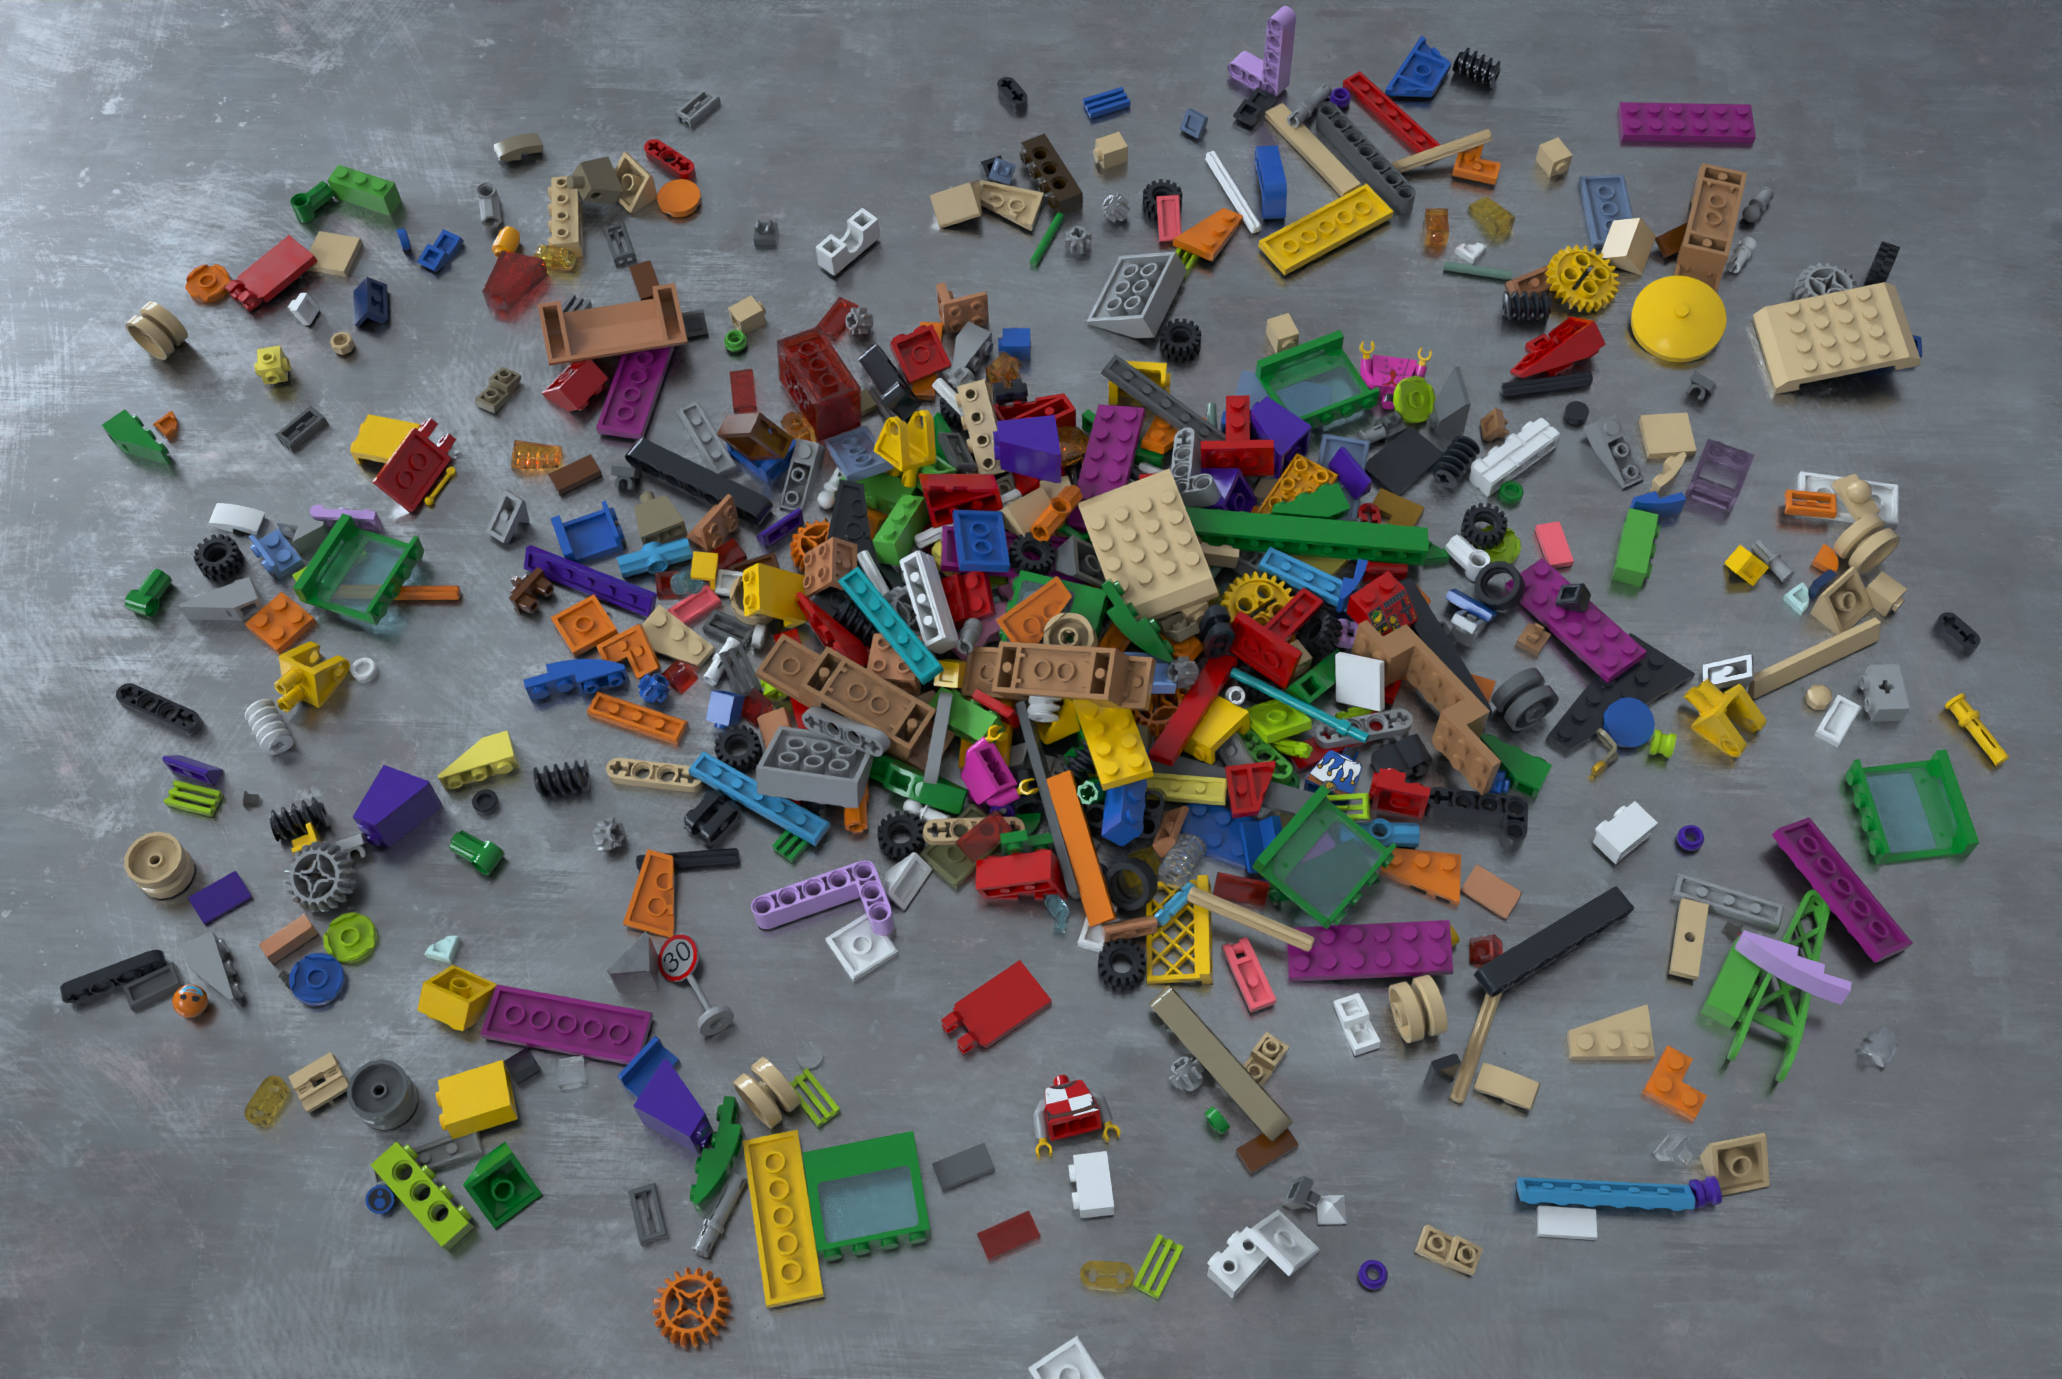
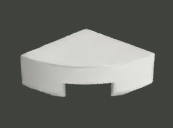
M1476 243V245L1461 244L1455 248L1454 254L1473 265L1486 252L1487 246L1481 243Z

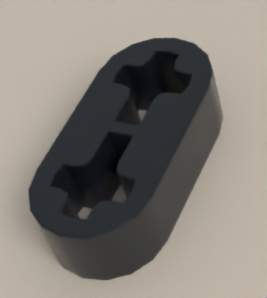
M1011 77L999 79L997 91L1002 100L1013 111L1020 112L1025 110L1028 106L1026 92Z
M1942 613L1934 624L1937 634L1961 654L1968 655L1974 653L1980 644V636L1954 613ZM1949 623V624H1951L1952 626L1946 627V626H1944V624ZM1969 640L1971 643L1965 644L1963 641Z

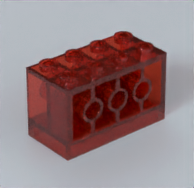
M820 326L777 340L778 379L818 441L860 427L861 387Z

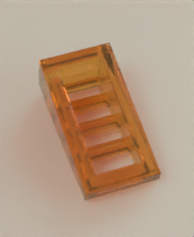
M514 440L511 468H559L562 447ZM544 454V459L539 458V455ZM549 454H554L553 460L549 459Z

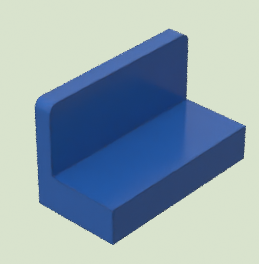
M1270 816L1259 822L1244 821L1240 823L1248 873L1259 874L1252 866L1260 854L1282 831L1280 816Z
M654 1036L618 1074V1078L622 1086L638 1099L663 1059L668 1060L674 1069L681 1062L663 1046L657 1036Z

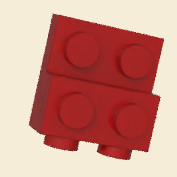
M933 324L927 327L926 325L919 326L912 333L907 335L899 334L892 339L893 341H890V349L899 368L901 367L909 385L951 368L949 358Z
M972 571L964 575L955 573L941 579L956 631L962 629L965 621L969 618H976L982 621L996 615L988 572Z
M1380 768L1379 773H1373L1370 785V800H1373L1371 810L1423 820L1431 788L1416 782L1405 783L1406 773L1400 772L1397 769Z

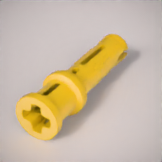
M1961 693L1949 700L1944 705L1946 710H1951L1959 720L1958 725L1970 732L1995 766L2009 759L2010 756L1980 720V712L1974 710L1967 702L1965 693Z

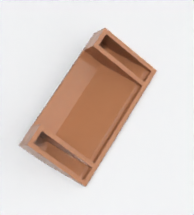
M675 283L652 286L653 299L565 313L562 312L561 301L537 304L549 366L688 344Z

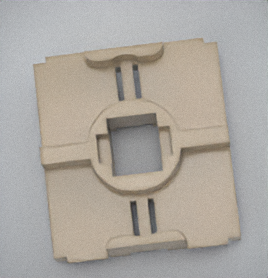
M331 1052L288 1076L305 1111L311 1113L327 1102L332 1104L334 1098L347 1091L349 1080L338 1065L339 1062L336 1056ZM319 1079H326L325 1082L317 1087L314 1086Z

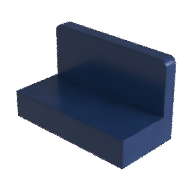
M366 277L354 290L353 310L355 326L359 327L366 318L382 324L388 320L387 284Z

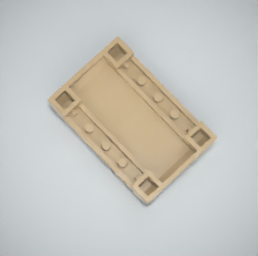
M1883 282L1766 306L1753 314V323L1775 394L1799 390L1800 384L1893 365L1895 370L1920 366L1921 359L1896 286Z
M1170 469L1078 503L1105 579L1111 578L1113 582L1119 581L1125 591V594L1122 596L1127 604L1132 602L1139 613L1136 616L1138 620L1145 615L1149 619L1154 618L1157 620L1219 596Z

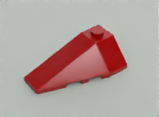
M1569 317L1548 333L1550 340L1539 342L1535 346L1538 351L1526 355L1510 370V373L1513 376L1525 378L1595 356L1606 343L1595 321Z
M801 591L796 593L795 602L824 648L828 646L867 669L871 649L868 646L864 647L858 638Z

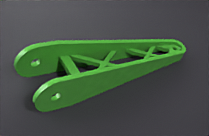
M1811 890L1805 894L1781 942L1794 946L1801 944L1806 959L1819 962L1830 912L1828 904L1818 892ZM1813 913L1817 928L1805 934L1800 919ZM1796 928L1799 938L1789 942ZM1814 937L1812 948L1810 949L1808 940ZM1766 971L1748 1006L1746 1015L1736 1030L1727 1059L1730 1061L1735 1060L1747 1035L1751 1021L1788 1037L1775 1077V1081L1782 1083L1792 1066L1799 1048L1812 994L1800 990L1796 1009H1794L1789 992L1797 987L1791 984L1786 985V982L1776 977L1780 990L1761 999L1773 976ZM1782 996L1792 1024L1785 1023L1757 1009Z

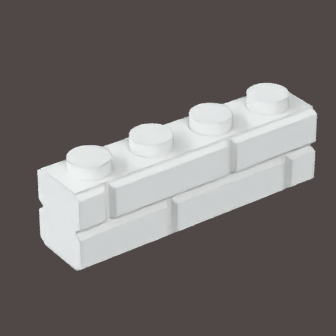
M1539 418L1534 423L1529 421L1517 435L1515 433L1511 434L1506 439L1505 444L1500 447L1494 446L1489 451L1487 457L1476 459L1470 467L1469 479L1488 497L1499 490L1504 482L1511 481L1558 446L1561 435L1554 427H1550V424L1543 418Z
M920 550L915 551L899 562L902 571H904L903 575L914 612L917 614L916 619L924 645L928 650L943 654L957 646L959 642L934 557Z

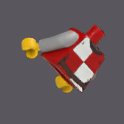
M1059 1075L1054 1078V1086L1045 1089V1098L1039 1101L1033 1116L1035 1136L1039 1138V1144L1036 1146V1154L1039 1159H1041L1039 1151L1042 1147L1049 1148L1050 1158L1053 1155V1149L1047 1143V1137H1050V1141L1086 1133L1101 1129L1102 1123L1105 1127L1102 1133L1103 1140L1106 1143L1110 1142L1107 1135L1108 1130L1114 1131L1118 1140L1120 1129L1112 1124L1111 1120L1113 1117L1103 1095L1093 1088H1087L1083 1080L1070 1082L1066 1075Z

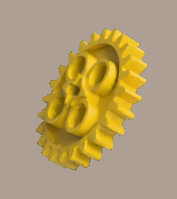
M1575 245L1573 249L1570 246H1567L1565 250L1560 249L1557 254H1554L1547 265L1548 270L1545 275L1549 278L1546 283L1552 284L1549 290L1557 292L1555 298H1563L1562 305L1568 302L1570 303V309L1574 305L1577 306L1578 312H1581L1583 308L1588 313L1592 309L1598 312L1601 307L1606 308L1608 303L1610 304L1618 292L1617 287L1620 282L1616 281L1619 274L1612 273L1616 267L1608 265L1610 259L1603 260V253L1596 255L1595 248L1589 252L1586 245L1582 250H1580L1578 245ZM1589 267H1592L1593 269L1588 274V276H1586V278L1582 281L1580 286L1576 290H1573L1572 288L1575 286L1577 281L1581 279L1586 270Z
M1256 571L1251 575V578L1245 573L1241 579L1237 577L1233 584L1230 583L1228 585L1227 591L1222 595L1224 600H1222L1220 605L1228 608L1231 617L1229 623L1232 624L1234 617L1240 611L1251 617L1255 611L1261 610L1267 603L1276 600L1264 612L1261 611L1252 618L1265 626L1274 617L1272 611L1279 612L1294 597L1288 595L1292 589L1284 590L1285 581L1277 584L1275 575L1269 580L1267 579L1266 572L1260 578ZM1257 592L1263 593L1266 598H1261ZM1238 604L1244 605L1247 611L1241 610Z

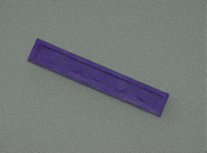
M532 545L526 547L524 569L533 572L539 567L544 571L548 579L589 595L594 594L597 598L649 617L655 610L657 593Z

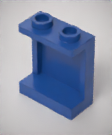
M793 439L784 459L750 461L728 443L726 445L730 456L767 485H770L790 467L796 440Z
M606 500L601 502L602 510L562 523L560 515L550 518L564 558L583 564L624 550L621 540L625 539L621 526H615L614 522L618 521L614 508H608Z

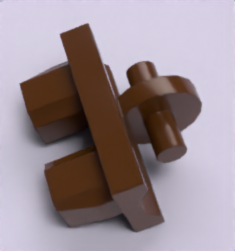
M537 567L530 575L525 574L522 579L517 576L511 579L514 587L510 591L512 595L509 599L514 605V611L520 614L524 610L533 614L539 606V602L535 597L539 593L545 597L549 596L554 591L552 582L546 578L544 571Z

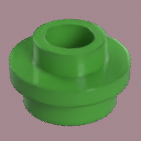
M731 330L726 334L724 344L729 351H741L747 345V338L741 331Z

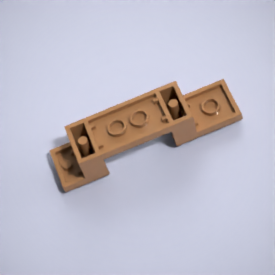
M1702 163V166L1699 167L1690 203L1692 204L1673 276L1695 278L1710 286L1718 294L1721 276L1732 244L1747 177L1746 172Z
M1367 620L1360 623L1351 654L1384 661V688L1406 676L1410 684L1415 686L1424 695L1426 701L1431 703L1440 712L1431 741L1434 747L1443 753L1453 768L1458 770L1467 779L1472 788L1476 789L1481 795L1489 792L1501 763L1496 755L1480 740L1490 711L1407 624L1382 636Z
M784 634L780 636L755 672L757 678L809 708L818 706L824 709L827 705L851 720L882 731L888 736L891 743L886 753L920 771H925L936 714L935 708L828 646L819 655ZM948 729L946 730L942 757L955 738V733Z
M1000 641L999 648L974 646L971 653L968 651L961 694L964 697L972 698L971 695L978 689L998 700L1029 702L1030 696L1089 700L1100 707L1149 711L1156 659L1153 657L1128 656L1116 648Z

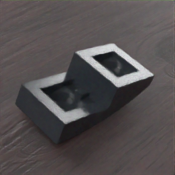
M1257 87L1248 100H1243L1233 114V117L1253 126L1276 101V97Z

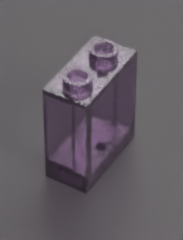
M1708 439L1685 495L1732 512L1755 455L1725 445L1722 442ZM1706 459L1741 471L1734 489L1700 477Z

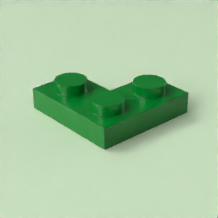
M1022 830L1000 834L1002 856H1010L1014 852L1030 853L1038 849L1049 850L1054 847L1051 833L1027 836V831Z

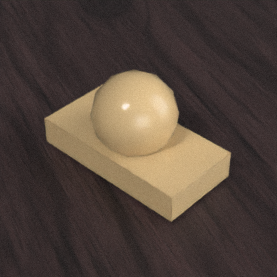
M1856 473L1834 480L1832 486L1855 522L1867 514L1873 512L1880 513L1879 508L1871 498V485L1867 481L1860 480Z

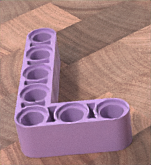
M1282 6L1267 21L1264 61L1247 51H1242L1227 67L1229 74L1236 80L1254 90L1259 87L1275 95V97L1287 88L1290 83L1296 15L1290 7Z
M867 860L859 861L760 895L751 904L756 924L762 929H770L860 897L871 929L876 935H888L895 927L892 910L874 864Z

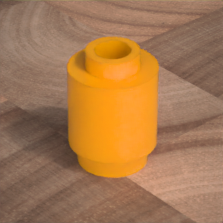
M506 226L499 231L492 246V252L498 259L510 260L513 258L520 243V233L518 230Z

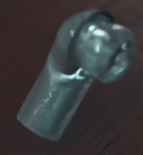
M1050 894L1045 898L1044 904L1055 917L1053 930L1058 933H1065L1070 909L1059 896Z

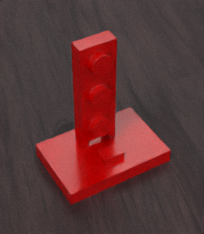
M1250 395L1226 396V441H1201L1202 468H1239L1243 476H1274V440H1250Z
M1303 587L1265 626L1240 611L1234 617L1232 623L1236 636L1229 652L1286 690L1292 682L1302 656V652L1287 641L1322 607L1324 601Z

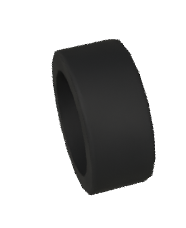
M1495 561L1487 564L1479 571L1474 587L1477 596L1486 606L1493 610L1504 611L1513 608L1520 602L1524 595L1525 583L1522 575L1512 564L1505 561ZM1500 573L1509 574L1514 581V587L1511 592L1500 599L1489 597L1486 592L1488 581L1494 575Z
M1126 858L1113 865L1105 876L1112 903L1123 910H1137L1149 903L1156 895L1158 887L1157 876L1152 867L1144 860ZM1125 869L1135 872L1143 883V894L1137 899L1126 895L1120 887L1119 874Z

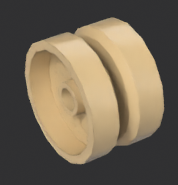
M149 301L140 309V316H133L125 324L130 336L144 350L161 360L167 359L174 352L173 345L179 346L188 338V333L182 323L166 308L152 301Z
M1873 512L1860 518L1846 529L1835 542L1833 550L1841 559H1849L1848 566L1850 568L1856 567L1859 575H1862L1882 563L1897 548L1900 543V537L1893 529H1884L1885 521L1877 513Z
M158 831L145 834L128 848L124 857V868L128 876L149 897L158 899L173 897L188 886L194 875V861L191 855L169 833Z
M1430 975L1413 978L1411 986L1407 982L1390 985L1389 1001L1397 1028L1406 1043L1422 1040L1425 1032L1429 1036L1446 1033L1448 1029L1446 1009L1439 989Z
M761 1057L751 1066L754 1078L743 1073L732 1082V1085L758 1119L768 1128L772 1129L782 1120V1114L778 1106L784 1111L791 1112L801 1103V1100L784 1075L766 1058Z

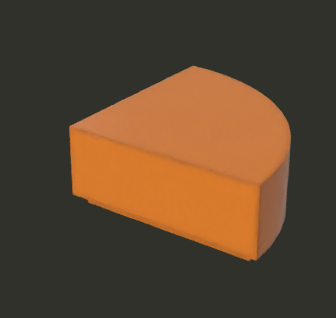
M171 410L153 423V426L170 441L176 435L179 423Z
M1823 544L1811 565L1824 572L1831 569L1836 573L1838 558L1828 545Z

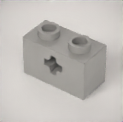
M1868 665L1864 674L1860 676V688L1865 693V710L1869 712L1871 722L1902 721L1910 707L1900 665Z

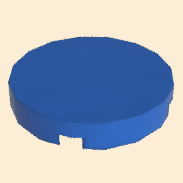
M1631 697L1621 698L1610 704L1604 712V731L1610 735L1619 747L1637 748L1648 742L1653 735L1655 727L1653 714L1649 707L1638 699Z
M311 953L297 961L289 975V986L295 998L300 1002L310 1006L325 1005L335 1000L342 992L345 985V972L341 964L332 955Z

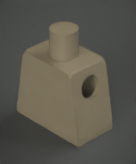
M609 157L579 163L572 176H568L566 180L567 187L569 189H578L582 200L586 202L616 204L624 192Z
M650 491L640 496L642 503L636 505L634 510L643 546L654 541L663 544L688 534L683 518L667 496L662 495L655 498L653 492Z

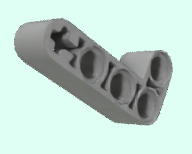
M1188 427L1179 430L1174 437L1171 473L1184 506L1203 508L1214 505L1220 500L1221 494L1213 477L1210 474H1201V443L1192 428Z

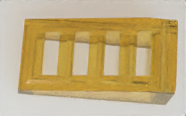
M1487 196L1468 206V209L1495 237L1513 228L1515 217Z

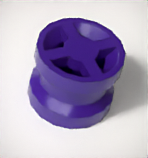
M1708 1176L1703 1181L1698 1179L1689 1181V1186L1695 1197L1696 1208H1703L1708 1203L1712 1205L1722 1203L1721 1188L1714 1176Z

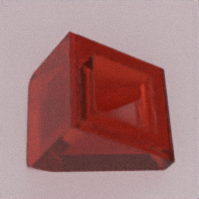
M681 571L655 573L657 597L682 595Z
M676 660L661 674L668 680L669 685L681 694L698 679L692 667L679 660Z
M753 688L744 700L741 715L756 727L758 725L757 718L773 711V706L768 698L756 688Z
M1495 934L1470 938V963L1473 965H1484L1503 954L1502 941Z

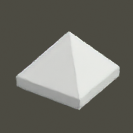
M1321 1196L1316 1207L1318 1225L1347 1224L1345 1196Z

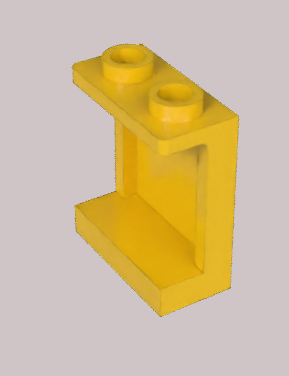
M1126 361L1170 394V388L1168 387H1170L1171 373H1166L1167 363ZM1109 380L1108 405L1118 406L1119 397L1133 398Z
M368 414L365 421L360 425L359 434L356 440L352 442L350 452L356 464L362 465L364 459L386 463L412 428L418 429L421 425Z
M761 563L745 569L742 578L744 587V615L751 617L755 614H762L784 620V627L791 629L807 622V619L795 602L796 593L801 591L804 594L803 580L805 576Z
M1217 696L1183 750L1193 755L1196 759L1212 765L1215 762V751L1236 731L1245 735L1250 730L1249 711Z

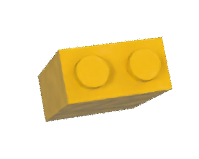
M503 1060L438 1080L439 1091L435 1095L438 1106L443 1111V1114L439 1115V1121L443 1131L448 1130L452 1139L518 1119L510 1073Z

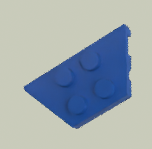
M1421 36L1386 87L1385 94L1387 96L1433 97L1450 71L1451 62L1446 57H1443L1435 47L1431 49L1426 44V38Z

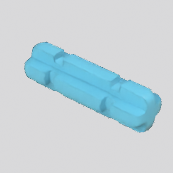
M1187 882L1181 888V892L1178 891L1163 906L1164 909H1160L1154 915L1159 925L1164 926L1171 919V916L1173 917L1188 903V893L1192 887H1195L1191 882Z

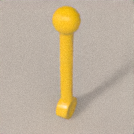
M454 467L446 469V476L430 497L425 498L424 502L426 505L431 506L434 503V498L448 479L456 475L457 472Z

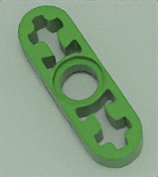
M1250 729L1245 735L1238 732L1242 740H1247L1244 744L1256 763L1275 761L1276 768L1271 778L1272 782L1287 785L1292 781V766L1270 744H1266L1253 729ZM1261 753H1267L1271 755V758L1267 761H1260L1257 756ZM1276 769H1277L1279 772H1284V771H1285V775H1283V774H1281V773H1279V774L1276 775Z

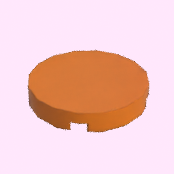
M672 180L660 188L657 194V201L663 213L671 214L672 217H685L697 210L696 207L701 204V193L698 186L690 180Z
M213 264L214 266L201 265L187 276L185 289L190 297L197 302H215L228 293L225 286L232 280L227 270L218 264Z

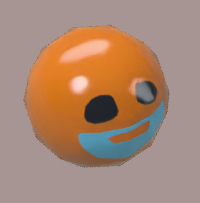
M195 984L184 985L178 988L172 998L173 1009L184 1018L197 1017L204 1012L208 1005L207 993Z

